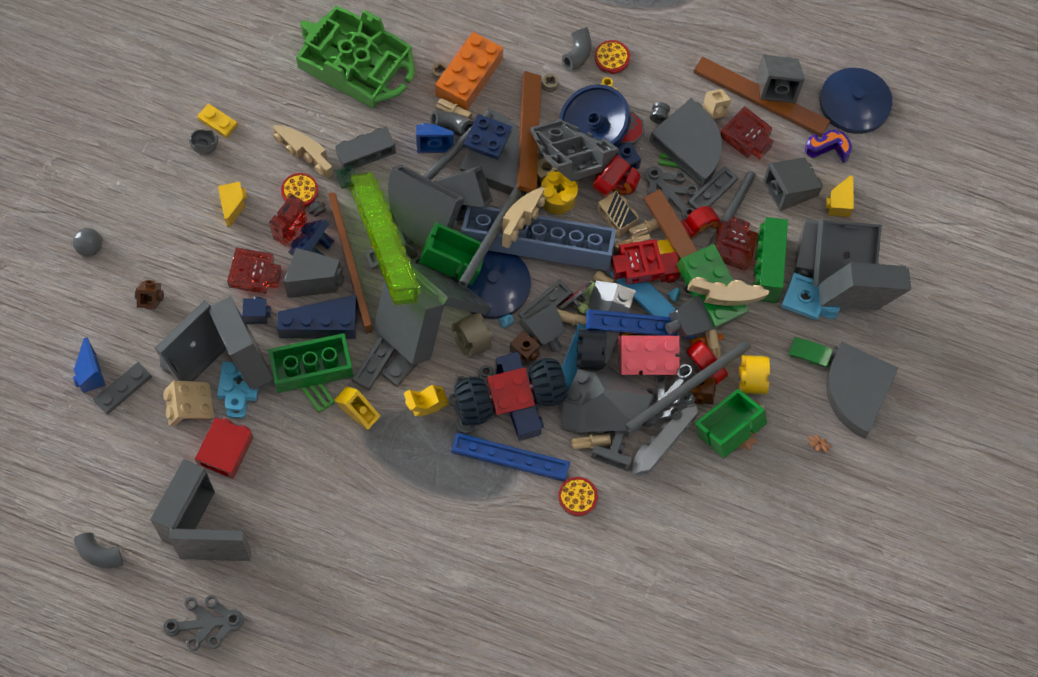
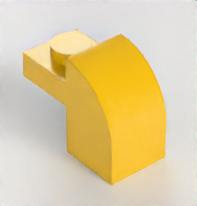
M431 385L421 392L408 390L404 393L405 403L415 416H425L449 405L445 391L441 386Z

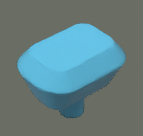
M674 288L672 292L668 291L667 295L675 303L678 301L681 291L679 288Z
M510 314L505 315L499 319V324L502 328H507L514 324V318Z

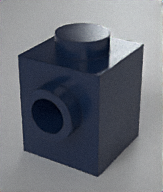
M632 143L618 145V153L615 156L619 155L630 164L626 174L630 172L632 167L635 169L640 168L641 158Z
M262 297L243 298L242 317L246 324H267L268 317H271V306H268L267 299Z

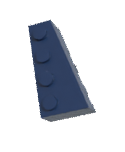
M356 295L279 311L277 320L279 338L319 339L345 333L346 339H356Z
M518 352L496 358V374L524 368ZM535 399V406L509 412L518 441L541 435L542 428H544L541 416L538 417L536 411L538 407Z

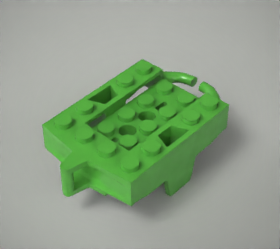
M336 5L317 23L306 20L300 23L302 36L306 40L296 57L298 68L372 109L375 108L378 102L397 97L406 90L407 87L403 83L393 90L387 88L400 68L407 70V76L404 79L407 83H411L414 78L415 67L412 46L386 31L381 18L366 10L362 12L360 17ZM353 76H355L356 78H358V79H360V80L366 82L367 84H369V85H371V86L377 88V90H374L373 88H371V87H369V86L363 84L362 82H360V81L354 79Z

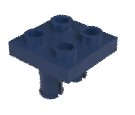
M478 114L464 142V148L499 160L513 126Z
M322 219L304 224L300 230L302 233L292 241L291 249L288 253L293 256L295 249L299 248L324 255L315 248V245L319 242L326 249H329L335 240L325 233L329 223Z

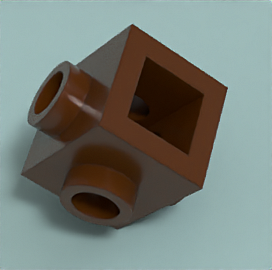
M153 280L141 282L139 287L135 289L137 308H157L164 299V290H161V283H155Z
M524 331L510 343V352H518L521 362L525 365L530 361L534 362L540 355L539 341L533 336L530 337Z
M709 377L689 391L695 397L694 403H714L716 391L715 378Z

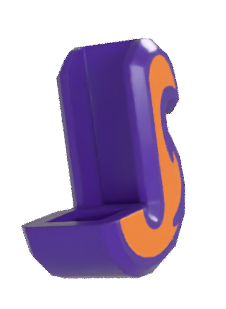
M829 130L824 133L821 139H818L817 135L811 136L805 146V153L807 156L815 158L835 149L842 163H845L850 156L852 144L843 132Z

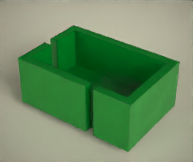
M436 222L427 237L419 263L451 277L456 275V279L460 280L482 242ZM483 260L479 265L477 271L475 272L474 276L472 277L471 281L469 282V285L472 286L473 282L480 273Z
M738 388L696 421L695 427L697 436L708 446L711 445L712 449L724 459L751 437V432L755 434L767 424L765 410Z

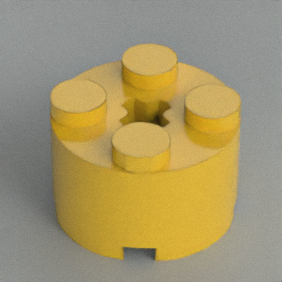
M549 172L541 183V187L545 188L544 196L546 201L544 209L555 215L565 214V212L571 211L576 205L577 182L570 181L560 172Z
M741 355L738 369V378H741L739 389L745 394H768L769 357Z

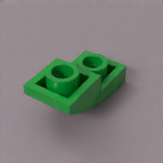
M794 337L789 356L806 360L813 365L828 368L833 349L809 340Z

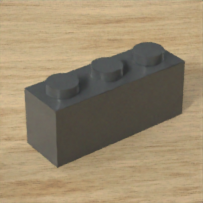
M387 127L377 128L371 133L361 134L355 139L342 141L335 146L336 154L344 172L396 153L395 143Z

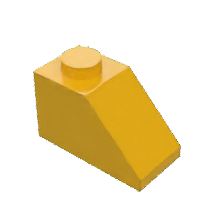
M853 176L847 177L831 191L829 198L826 197L825 209H828V216H851L854 209Z
M240 182L218 186L227 227L233 224L245 208L244 199H248L246 189L241 188Z
M346 386L334 400L348 416L367 430L381 416L357 389Z

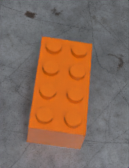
M472 32L435 84V96L453 104L457 103L459 107L468 110L503 60L504 47Z

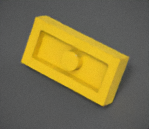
M209 103L197 115L199 121L225 138L238 126L235 120Z

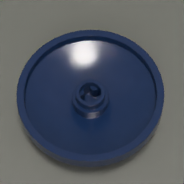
M845 68L833 73L825 81L820 93V107L825 118L830 120V123L836 128L848 133L863 134L878 129L885 123L892 109L893 100L888 85L877 74L862 68Z
M595 84L583 87L572 94L563 105L559 119L579 127V131L587 134V132H590L594 138L598 140L604 138L614 146H617L628 132L631 112L628 102L618 90L611 86Z
M489 250L486 253L480 273L472 286L469 284L467 286L490 306L486 315L481 314L482 317L486 319H500L505 315L514 314L525 304L530 293L531 279L527 266L519 256Z

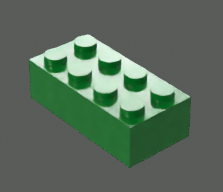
M765 217L764 223H760L759 232H757L756 243H758V248L755 251L757 262L754 266L753 276H755V282H753V285H760L765 290H769V294L760 300L762 302L777 303L783 290L788 219Z
M715 244L681 258L676 264L687 287L690 281L697 277L704 278L710 283H723L725 287L733 281ZM690 291L692 297L700 295L714 329L743 317L749 311L746 305L723 306L705 303L706 295Z
M345 333L268 349L277 393L354 377Z

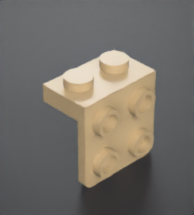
M173 381L164 390L163 398L166 401L167 407L165 414L169 426H177L183 419L210 420L214 417L209 383Z

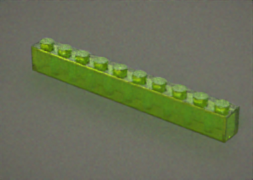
M372 172L351 174L350 190L394 306L418 302V294L421 293L420 284L416 282L415 271L411 270L410 259L406 258L405 246H401L400 234L397 235L396 224L392 223V214L388 212L387 202L383 201V192L379 190L378 179L374 178Z

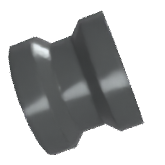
M663 102L654 103L650 120L657 124L664 122L668 118L667 114L670 112V106Z

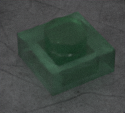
M352 165L335 170V175L341 189L359 183Z

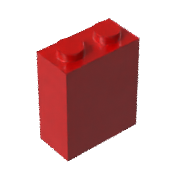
M215 417L195 457V461L199 466L234 479L253 440V435L250 429L244 425L237 426L232 424L233 422L229 419Z

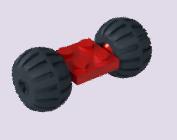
M543 358L534 362L528 370L529 380L525 367L488 376L487 381L491 393H489L486 382L482 378L467 377L460 380L455 385L454 392L463 423L481 425L487 422L493 415L492 400L496 416L535 406L533 395L537 404L550 407L560 404L567 397L566 381L560 363L551 358Z

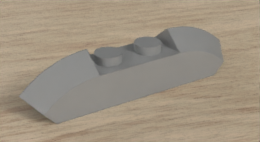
M695 403L678 406L682 411V417L678 420H674L672 417L667 418L669 422L666 421L659 429L661 432L657 437L654 435L649 440V446H640L633 462V475L644 477L651 473L695 420L697 415Z

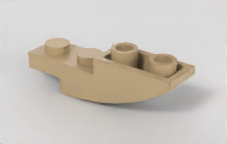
M280 125L273 126L274 139L279 144L282 143L291 156L294 155L297 159L303 156L309 164L312 163L315 166L316 171L321 176L324 175L327 179L333 176V168L326 161V150L319 143L294 129Z
M541 187L526 194L507 211L502 223L503 247L509 248L512 242H516L519 229L522 230L524 225L530 226L533 219H537L539 208H543L546 201L544 196L545 188Z
M697 277L693 278L688 285V291L706 295L705 303L714 305H746L760 301L769 294V290H765L764 287L760 285H746L741 280L731 281L725 287L723 283H710L704 278Z

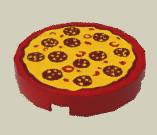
M608 40L598 45L595 50L594 61L601 71L616 74L627 68L630 61V52L623 43L616 40Z
M292 174L283 181L281 187L282 198L286 204H290L293 208H306L315 202L314 200L318 196V185L315 179L308 174Z
M572 477L566 480L560 487L558 493L559 504L570 515L584 516L596 506L598 500L597 489L586 478Z

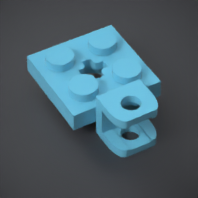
M797 273L793 274L781 308L816 321L819 315L835 319L840 308L820 306L819 287L813 286V279ZM807 293L810 299L804 300L801 295Z
M222 361L217 397L218 399H225V407L229 418L242 419L246 415L247 401H257L259 387L253 390V388L248 387L245 381L237 384L236 379L242 378L244 380L236 365L234 362Z

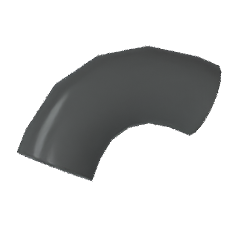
M588 27L571 33L574 41L573 50L562 57L563 66L567 71H572L582 66L590 55L592 43Z
M433 110L430 117L431 125L435 124L461 135L474 123L472 119L449 111Z
M90 532L79 534L74 538V543L80 556L89 564L104 569L123 566L118 546L103 548L97 544L94 534Z

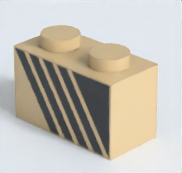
M617 191L598 202L597 211L611 228L616 229L615 234L618 238L629 232V228L637 226L638 215L636 211L630 209L624 196H620Z

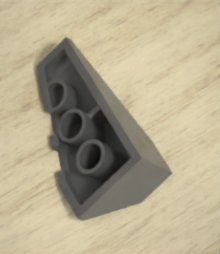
M595 281L589 298L590 309L628 313L636 290L618 283ZM606 331L605 365L609 361L620 334L619 332Z

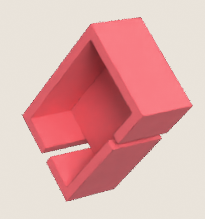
M618 336L619 373L621 375H639V371L640 375H678L677 371L680 367V362L676 354L679 353V336Z

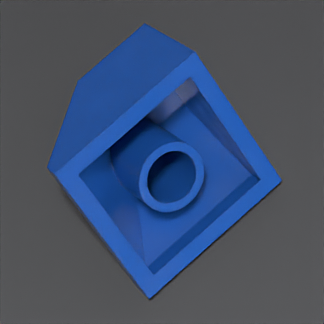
M423 123L416 125L417 153H446L453 145V131L435 124Z
M88 337L83 339L74 367L76 376L73 377L76 388L80 387L83 393L106 386L95 350Z

